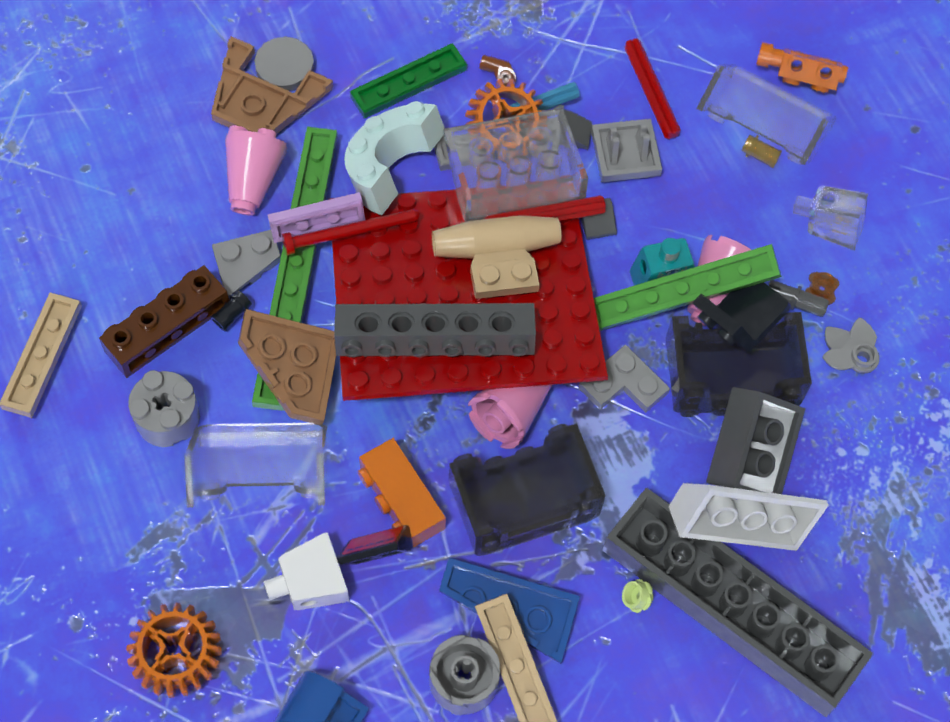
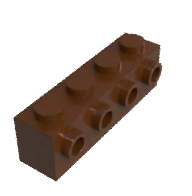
M205 265L197 270H191L176 285L159 292L156 298L147 305L134 309L130 316L121 323L108 327L103 335L99 337L103 350L122 374L128 378L212 319L211 316L229 301L227 290Z

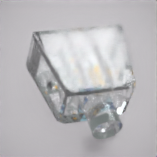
M822 185L818 187L814 200L798 195L794 203L793 213L809 217L808 232L811 235L855 250L864 228L868 193Z

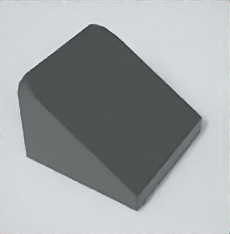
M564 109L559 145L588 150L592 122L572 111Z
M611 198L604 199L606 211L603 214L581 217L586 240L617 234Z

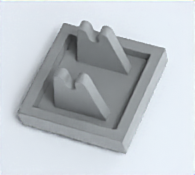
M651 119L592 125L591 135L601 183L661 176L662 166Z

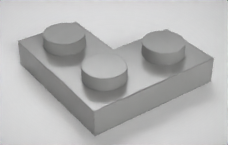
M624 345L605 361L608 380L580 382L578 387L600 410L624 391L645 413L669 394L670 388L627 345Z

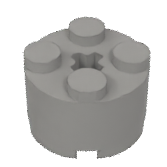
M148 371L136 383L130 393L128 402L129 412L137 431L148 443L159 447L174 446L173 443L187 440L196 431L200 420L198 403L192 385L181 375L168 371Z
M457 635L445 640L436 648L430 662L429 685L433 697L444 709L454 715L472 714L484 709L495 697L500 678V662L495 650L486 641L467 637V635ZM462 670L465 674L471 672L470 679L458 678V671Z

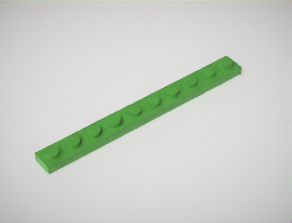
M307 127L291 209L326 200L337 142V130ZM317 244L296 248L295 254L286 255L283 245L269 315L302 323ZM257 373L252 398L253 407L285 411L260 374Z

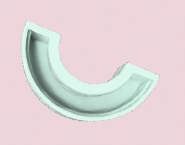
M415 101L408 105L383 112L378 116L370 117L349 141L345 152V167L356 193L360 192L363 205L366 208L382 215L398 195L389 172V167L407 154L431 152L446 131L437 105Z

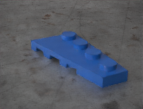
M449 557L439 592L476 614L478 613L475 606L508 594L526 643L558 663H562L580 596Z

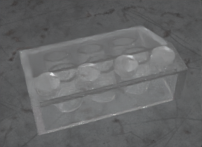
M563 108L443 129L457 199L465 222L485 219V216L586 198L588 176Z

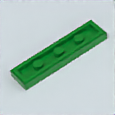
M451 43L351 90L350 98L365 119L467 71V63L455 45Z

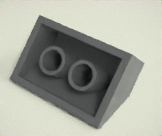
M732 387L706 483L722 487L782 494L805 408L759 391Z

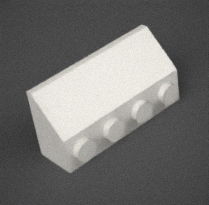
M683 483L668 507L679 537L797 551L829 505L827 500L714 485Z

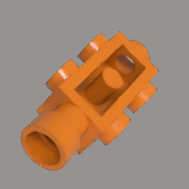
M766 42L761 44L756 65L767 68L768 65L779 67L778 76L783 77V82L800 85L801 81L812 84L811 88L814 90L828 93L829 89L836 90L838 83L843 84L845 81L848 66L842 65V62L786 48L784 50L773 48L774 44ZM794 60H800L802 62L799 65L792 64ZM824 67L830 68L828 72L824 73L821 71Z

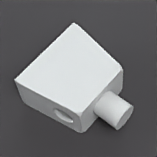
M328 532L281 555L278 561L282 575L263 581L269 601L289 594L294 610L349 601L348 590Z

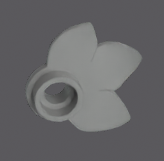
M858 318L855 321L850 332L828 326L825 329V342L830 350L822 358L829 366L837 370L853 369L859 373H870L879 364V354L875 348L876 333L862 318ZM858 356L865 357L867 362L859 360Z

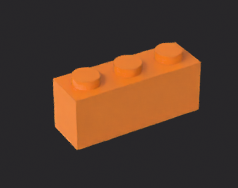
M394 438L359 456L360 469L357 471L359 478L366 488L370 486L373 488L377 495L374 497V500L383 515L389 513L394 521L391 525L392 528L403 525L409 526L413 548L445 530L446 517Z

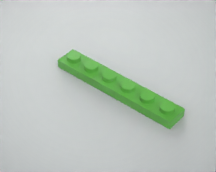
M772 244L595 297L594 303L599 330L602 331L692 304L700 294L709 299L780 278L782 276Z

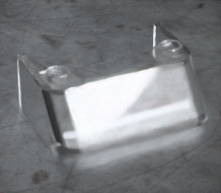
M734 64L718 65L696 108L700 111H709L707 116L723 124L725 119L734 121L784 147V150L788 152L786 157L799 165L811 163L837 120V117Z
M314 423L209 424L195 428L184 455L187 508H194L198 496L204 500L217 499L220 497V494L226 492L227 487L294 485V491L301 493L302 497H318V505H325L327 493V426Z

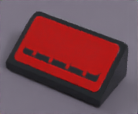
M403 525L353 538L347 542L337 557V561L342 565H356L411 551L413 544L410 528L408 525Z

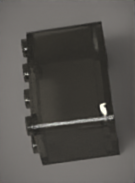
M801 312L786 313L784 321L776 324L749 353L736 343L732 346L726 343L717 334L719 329H703L702 323H695V326L692 327L689 325L688 316H672L665 338L673 410L680 413L683 417H693L699 413H713L716 416H724L732 387L759 391L797 406L802 403L812 381Z
M577 423L570 426L560 424L552 427L548 431L549 434L545 437L541 447L535 449L532 446L524 447L518 450L515 455L506 458L502 456L490 458L484 462V465L480 457H473L472 454L461 455L455 458L452 463H449L448 482L476 556L488 555L589 522L600 515L606 495Z

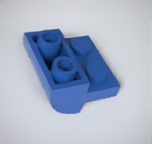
M305 671L274 722H362L369 707L344 692V688L317 673Z

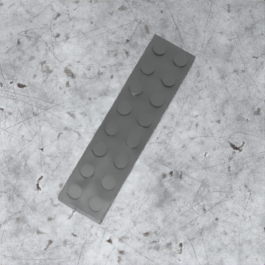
M646 487L608 534L602 551L638 578L650 583L654 590L824 717H827L836 708L874 653L722 542L679 537L668 507L670 504Z

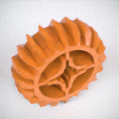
M497 79L495 87L490 82L486 83L484 86L485 91L478 89L475 92L477 99H470L468 103L472 109L466 111L465 117L473 121L467 122L465 127L468 130L475 129V132L469 136V139L474 141L479 138L481 142H479L476 149L480 151L484 146L488 147L486 156L489 158L495 151L498 152V161H502L506 153L510 161L516 159L517 152L522 158L528 155L527 148L532 151L537 148L534 140L541 141L544 137L539 130H544L547 127V123L539 120L547 115V111L537 110L543 104L542 99L533 101L532 97L536 91L532 89L528 94L525 93L526 84L523 82L518 88H515L514 79L508 81L507 87H505L502 79ZM501 98L512 99L521 106L511 107ZM491 101L494 119L489 124L484 125L483 110L485 105ZM527 115L529 128L526 136L522 139L519 134L521 130L518 122L523 116ZM502 116L505 118L515 116L510 124L508 122L497 124ZM496 132L502 133L512 143L499 141L492 137L491 134Z
M176 602L173 606V611L169 612L167 606L162 604L160 606L161 614L156 616L153 610L148 611L149 622L138 619L137 625L141 632H130V638L136 643L126 646L127 652L133 655L127 659L129 667L135 668L132 675L136 680L143 678L141 685L144 689L153 686L154 694L159 696L166 687L168 697L173 698L176 694V688H180L182 695L187 696L189 694L187 686L193 684L196 690H200L202 686L198 680L199 678L203 677L208 681L212 679V675L207 668L216 669L219 667L218 660L213 657L222 654V648L215 645L221 641V636L219 633L213 632L216 628L213 620L206 622L207 615L204 611L198 612L195 615L193 605H189L182 612L181 604ZM172 626H181L180 629L174 633H165L162 631ZM196 633L202 637V650L197 660L189 652V648L194 642L192 638ZM153 640L160 649L155 657L156 662L150 667L147 661V652ZM165 644L169 647L172 645L177 647L178 644L184 656L180 653L174 655L173 651L172 655H170ZM176 666H182L187 669L179 674H163L164 672L168 673Z

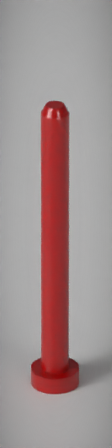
M411 209L296 236H291L290 232L282 234L286 255L295 254L296 248L415 222L419 219L418 210Z

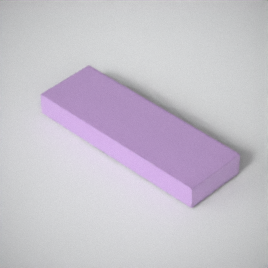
M360 192L268 214V220L273 241L278 243L283 241L282 234L290 232L291 236L363 221L365 220L362 198Z

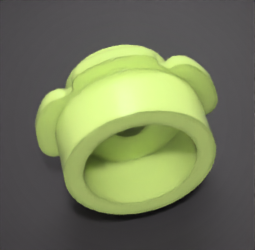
M642 579L628 582L622 591L624 605L635 613L647 610L653 601V590L650 583L644 582Z

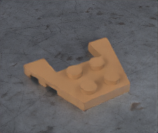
M231 36L228 40V50L226 57H224L220 82H218L211 116L213 121L226 127L236 125L252 132H258V129L265 128L273 130L278 134L330 92L333 88V80L309 70L294 93L244 72V69L255 54L254 46Z

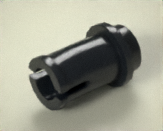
M240 291L236 294L232 293L230 295L231 299L211 316L213 322L224 332L239 316L245 313L246 309L249 310V307L252 305L250 300Z

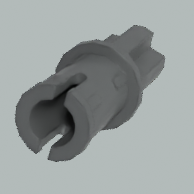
M774 279L769 281V286L788 300L791 304V310L798 308L820 317L826 313L829 305L828 299L803 291L801 286L794 288L774 281Z

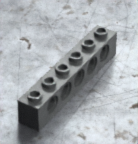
M534 303L335 304L334 341L336 356L422 357L425 355H446L454 357L458 355H535Z

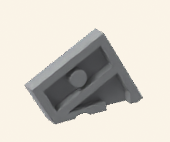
M271 230L212 244L223 287L227 290L229 300L232 293L236 294L248 283L250 285L255 283L265 271L271 270L279 264L281 259L277 243L273 241Z

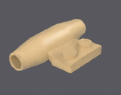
M518 215L471 220L432 231V246L435 257L473 259L470 274L475 299L538 292L540 285L535 260L528 252L561 243L560 221L554 217Z

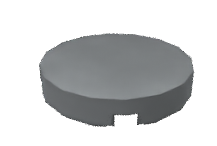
M290 37L274 38L264 43L257 51L254 59L258 78L287 91L296 90L307 72L314 70L311 50L305 43Z

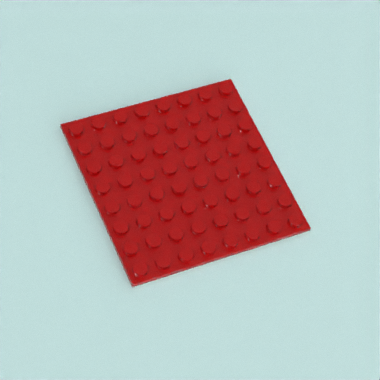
M572 181L398 193L382 215L369 210L363 205L365 220L411 209L418 210L419 219L411 223L332 240L336 304L534 303L535 355H458L454 357L446 355H425L422 357L340 356L343 401L608 380L579 218L560 221L561 243L528 252L535 260L540 285L538 292L475 299L470 274L473 259L435 257L433 252L432 231L471 220L485 219V216L575 200Z

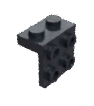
M764 282L730 292L717 306L703 294H700L692 302L701 312L697 317L711 330L716 327L719 329L717 334L730 346L736 343L747 353L763 339L791 308V304L787 299Z

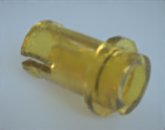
M749 135L741 150L746 153V157L751 155L772 168L782 153L781 150L759 140L758 135L755 137Z

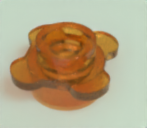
M826 272L811 273L808 278L810 285L805 291L828 299L829 305L834 303L836 299L834 292L839 286L838 279Z

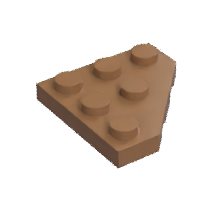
M246 309L238 339L239 346L290 418L322 425L325 420L336 360L334 331Z

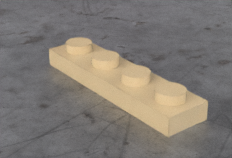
M49 293L0 400L2 410L33 418L82 308L79 300Z
M508 594L475 606L488 642L499 658L500 673L519 722H557Z

